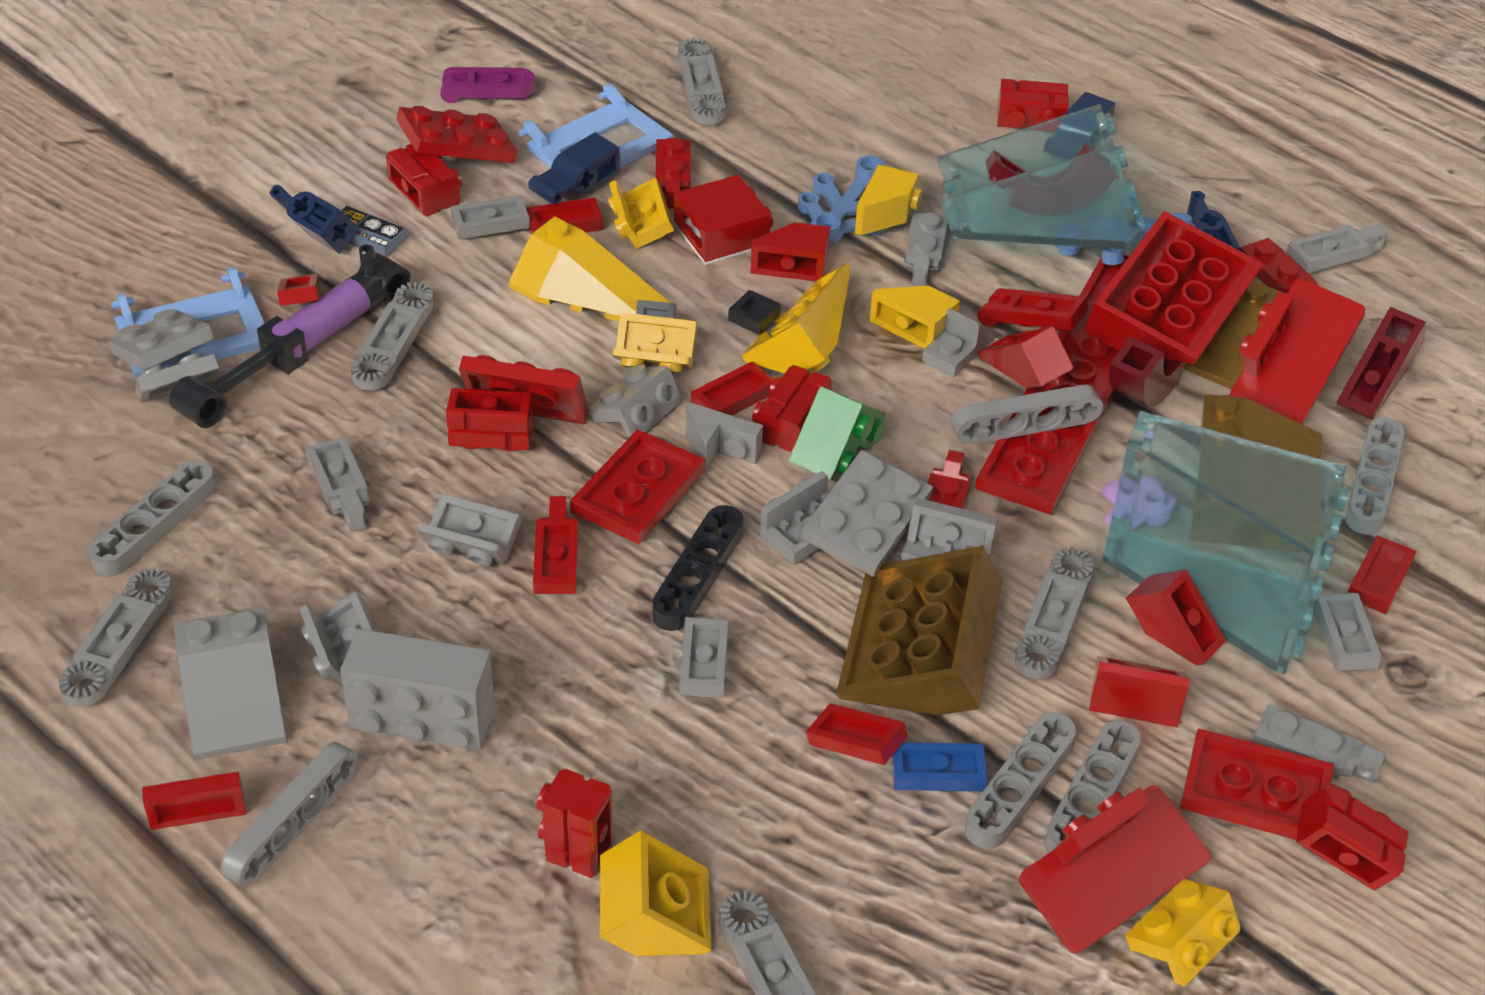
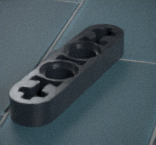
M728 505L716 506L707 513L654 595L652 617L653 622L659 628L667 631L680 630L684 628L685 617L694 616L742 538L743 515L737 508ZM724 526V528L721 531V536L718 535V527L722 528ZM703 548H710L717 551L718 554L706 558L698 555L696 552ZM685 576H694L700 579V582L693 586H687L680 583L679 580ZM676 598L679 599V608L672 609Z

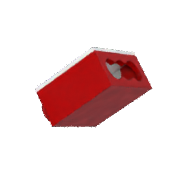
M739 174L674 192V225L705 265L751 252L752 241L770 233V228L773 227L774 221L770 209L761 203L756 197L754 189L751 186L748 187Z

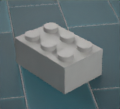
M357 628L340 668L349 728L358 729L365 733L376 732L399 736L412 741L423 740L446 744L453 748L481 750L495 710L490 650Z

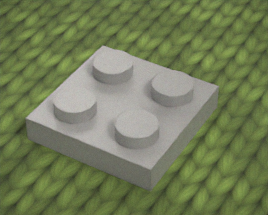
M167 309L154 315V320L143 325L133 324L122 328L118 332V336L107 341L112 354L142 370H146L214 338L209 324L181 311Z

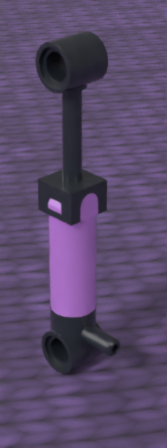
M368 244L362 245L359 248L361 265L357 273L319 297L318 301L311 302L286 320L275 316L257 328L260 351L214 382L204 383L193 375L181 378L170 392L169 404L171 408L201 428H209L215 425L221 419L226 409V399L223 394L269 363L289 375L308 362L307 352L383 300L386 299L391 302L398 288L401 289L400 286L403 284L407 286V283L411 281L409 270L383 254L374 252L373 246Z

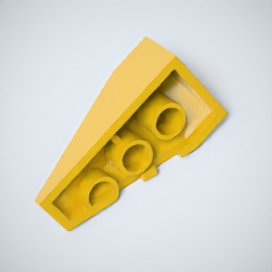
M553 217L531 234L509 280V288L538 303L550 305L552 300L570 304V309L582 313L584 308L604 312L607 319L616 321L620 319V312L636 314L638 300L670 303L586 232L557 217Z
M846 262L819 278L795 301V306L786 313L781 314L774 321L776 326L770 331V336L765 331L751 343L741 355L746 363L753 361L757 366L785 373L792 364L808 369L811 373L825 367L831 361L828 356L838 344L851 272L849 264Z

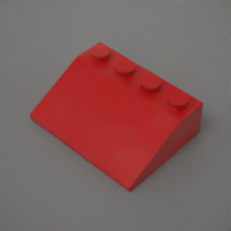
M1163 211L1094 302L1084 332L1116 350H1120L1127 339L1132 337L1165 352L1164 359L1195 364L1264 264L1172 214Z

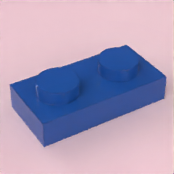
M903 742L891 757L893 790L984 791L987 785L984 744Z

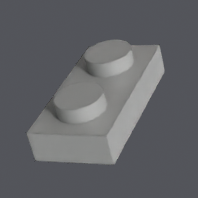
M521 195L450 206L451 218L458 239L478 238L484 235L509 233L530 228L529 215Z
M195 353L182 358L179 361L180 364L165 368L164 365H156L141 372L142 376L136 378L135 387L140 402L170 394L174 385L185 376L193 375L204 383L217 379L219 366L214 354L203 357L202 353Z
M1316 594L1313 608L1335 670L1378 669L1382 656L1359 594Z
M685 617L679 696L724 698L729 619Z

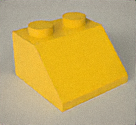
M642 830L600 855V938L634 956L703 955L712 951L709 869Z

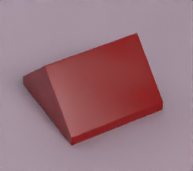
M1097 656L1089 711L1177 728L1189 688L1190 678L1185 672Z

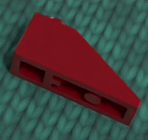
M1390 307L1340 394L1337 405L1373 420L1409 369L1423 344L1426 321Z

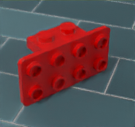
M1303 279L1294 281L1287 294L1278 291L1273 302H1266L1262 307L1257 319L1259 326L1254 335L1248 333L1240 346L1239 355H1242L1243 371L1228 396L1245 397L1303 425L1364 318L1365 307L1358 302Z
M1151 785L1144 790L1139 787L1125 797L1120 791H1117L1097 806L1100 814L1089 820L1086 814L1076 818L1062 830L1066 838L1053 851L1020 873L1018 878L1020 885L1071 953H1081L1167 893L1183 878H1188L1210 861L1211 855L1208 849L1160 787Z

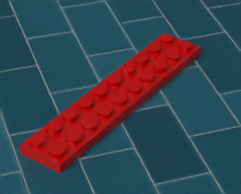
M1124 255V261L1116 265L1104 264L1101 256L1079 295L1087 298L1088 311L1073 331H1059L1057 334L1074 368L1062 375L1064 379L1062 383L1045 390L1051 391L1079 385L1092 386L1103 403L1102 413L1097 419L1084 425L997 440L976 477V490L1049 515L1053 513L1116 392L1110 386L1109 367L1110 362L1119 350L1090 336L1084 330L1094 302L1129 256ZM1041 387L1027 388L1023 395L1045 391ZM1054 406L1045 408L1038 416L1048 414L1054 409ZM1013 413L1009 421L1013 419L1017 415V413Z

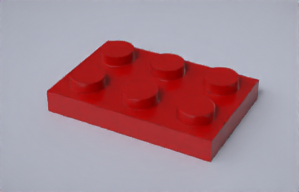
M413 106L412 108L399 107L396 120L418 154L515 163L518 150L497 119L490 114L478 113L477 115H468L453 109L441 112L430 110L424 106Z
M478 355L476 357L462 356L459 372L465 388L532 392L533 416L586 424L589 411L580 375H576L564 368H556L554 370L536 368L534 365L522 361L515 362L514 364L500 362L487 355Z
M637 429L570 500V513L640 545L704 473L705 459Z
M1198 728L1179 809L1296 840L1298 826L1302 822L1300 821L1302 804L1308 797L1329 783L1331 784L1334 764Z

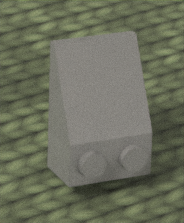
M264 607L174 623L177 656L194 760L287 743Z

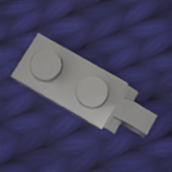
M913 212L904 259V267L913 268L912 286H926L929 270L940 272L948 216L936 215L930 212Z
M1379 224L1361 230L1354 229L1351 225H1346L1290 241L1286 253L1307 273H1312L1365 258L1382 250L1387 232Z
M341 437L305 447L307 460L326 504L331 509L333 515L343 512L350 532L366 528L363 507L370 505L368 488L346 438Z
M1270 704L1267 705L1252 739V742L1333 763L1332 778L1338 780L1339 775L1347 777L1353 775L1374 784L1386 754L1364 744L1358 739H1354L1352 736Z

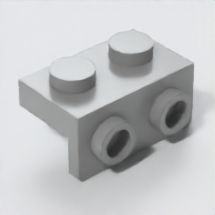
M640 364L625 371L623 374L624 378L619 383L603 390L599 394L600 399L590 406L588 411L594 422H621L629 438L637 429L647 432L682 401V395L668 366L645 367V365Z
M822 471L809 479L802 480L795 488L782 496L771 499L761 511L760 537L793 565L819 549L800 537L805 524L829 494L827 492L828 476Z
M442 493L430 525L422 523L419 532L428 542V547L437 553L452 555V552L455 551L466 554L468 560L479 565L490 566L491 562L506 565L522 518L519 514Z
M917 498L913 505L908 537L902 549L901 559L908 560L982 545L989 557H991L999 518Z
M356 591L320 615L308 604L299 608L305 623L301 626V631L305 639L316 651L317 655L313 657V662L317 670L326 680L332 677L341 686L340 668L357 628L378 632L365 600Z

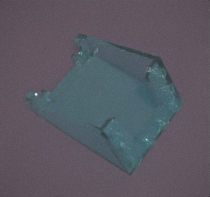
M1101 104L937 156V163L943 175V185L946 194L941 196V203L953 239L1135 250L1142 240L1141 236L1147 234V229L1140 211L1133 181L1130 178L1124 179L1121 169L1128 167L1123 146L1115 147L1110 135L1117 134L1111 113L1104 115ZM1085 143L1096 149L1076 156ZM995 150L1027 172L993 183L988 178L989 173H987L985 161L992 151Z
M1139 411L1126 449L1102 561L1139 585L1149 575L1187 569L1225 639L1270 669L1285 675L1290 658L1299 660L1306 635L1298 633L1299 629L1308 632L1315 606L1308 604V601L1318 602L1325 576L1318 575V570L1328 572L1335 546L1327 544V540L1336 541L1343 515L1335 514V510L1343 512L1350 486L1342 484L1346 466Z

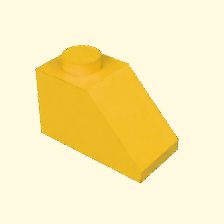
M878 164L857 204L855 234L865 235L906 223L912 209L918 210L921 203L923 191L918 189L919 174Z
M929 285L876 289L872 292L870 322L925 349L945 331L947 310L951 308L959 312L960 300Z

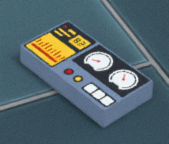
M347 205L341 210L359 227V230L350 240L349 244L359 248L365 244L374 247V252L381 253L387 257L407 238L406 228ZM332 229L335 234H337V235H339L340 237H342L343 234H341V233H339L338 231Z

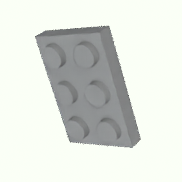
M861 450L805 524L800 538L874 577L909 528L913 505L916 499L928 500L933 486Z

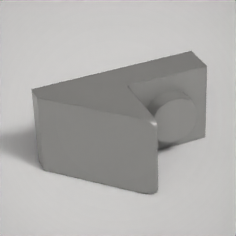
M949 308L946 315L945 331L924 349L922 362L955 377L978 355V351L985 348L995 339L996 333L983 324Z
M689 402L686 407V438L695 455L705 459V471L709 469L718 453L756 464L762 453L763 425Z

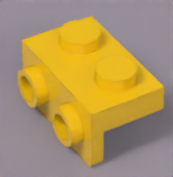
M656 177L625 193L616 180L609 183L612 196L608 198L614 214L618 217L614 219V223L622 239L628 237L634 247L638 249L674 231L665 196Z
M620 312L616 348H613L612 356L616 360H621L620 366L631 368L640 364L644 365V363L658 364L659 366H668L671 373L681 374L682 367L692 369L698 323L690 320Z
M1183 878L1125 934L1131 951L1168 962L1174 983L1186 986L1240 932L1241 927L1229 891Z

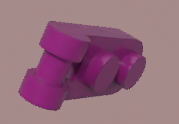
M449 67L443 71V84L440 96L447 103H455L460 98H479L484 100L512 98L522 100L534 93L535 76L532 71L525 68Z

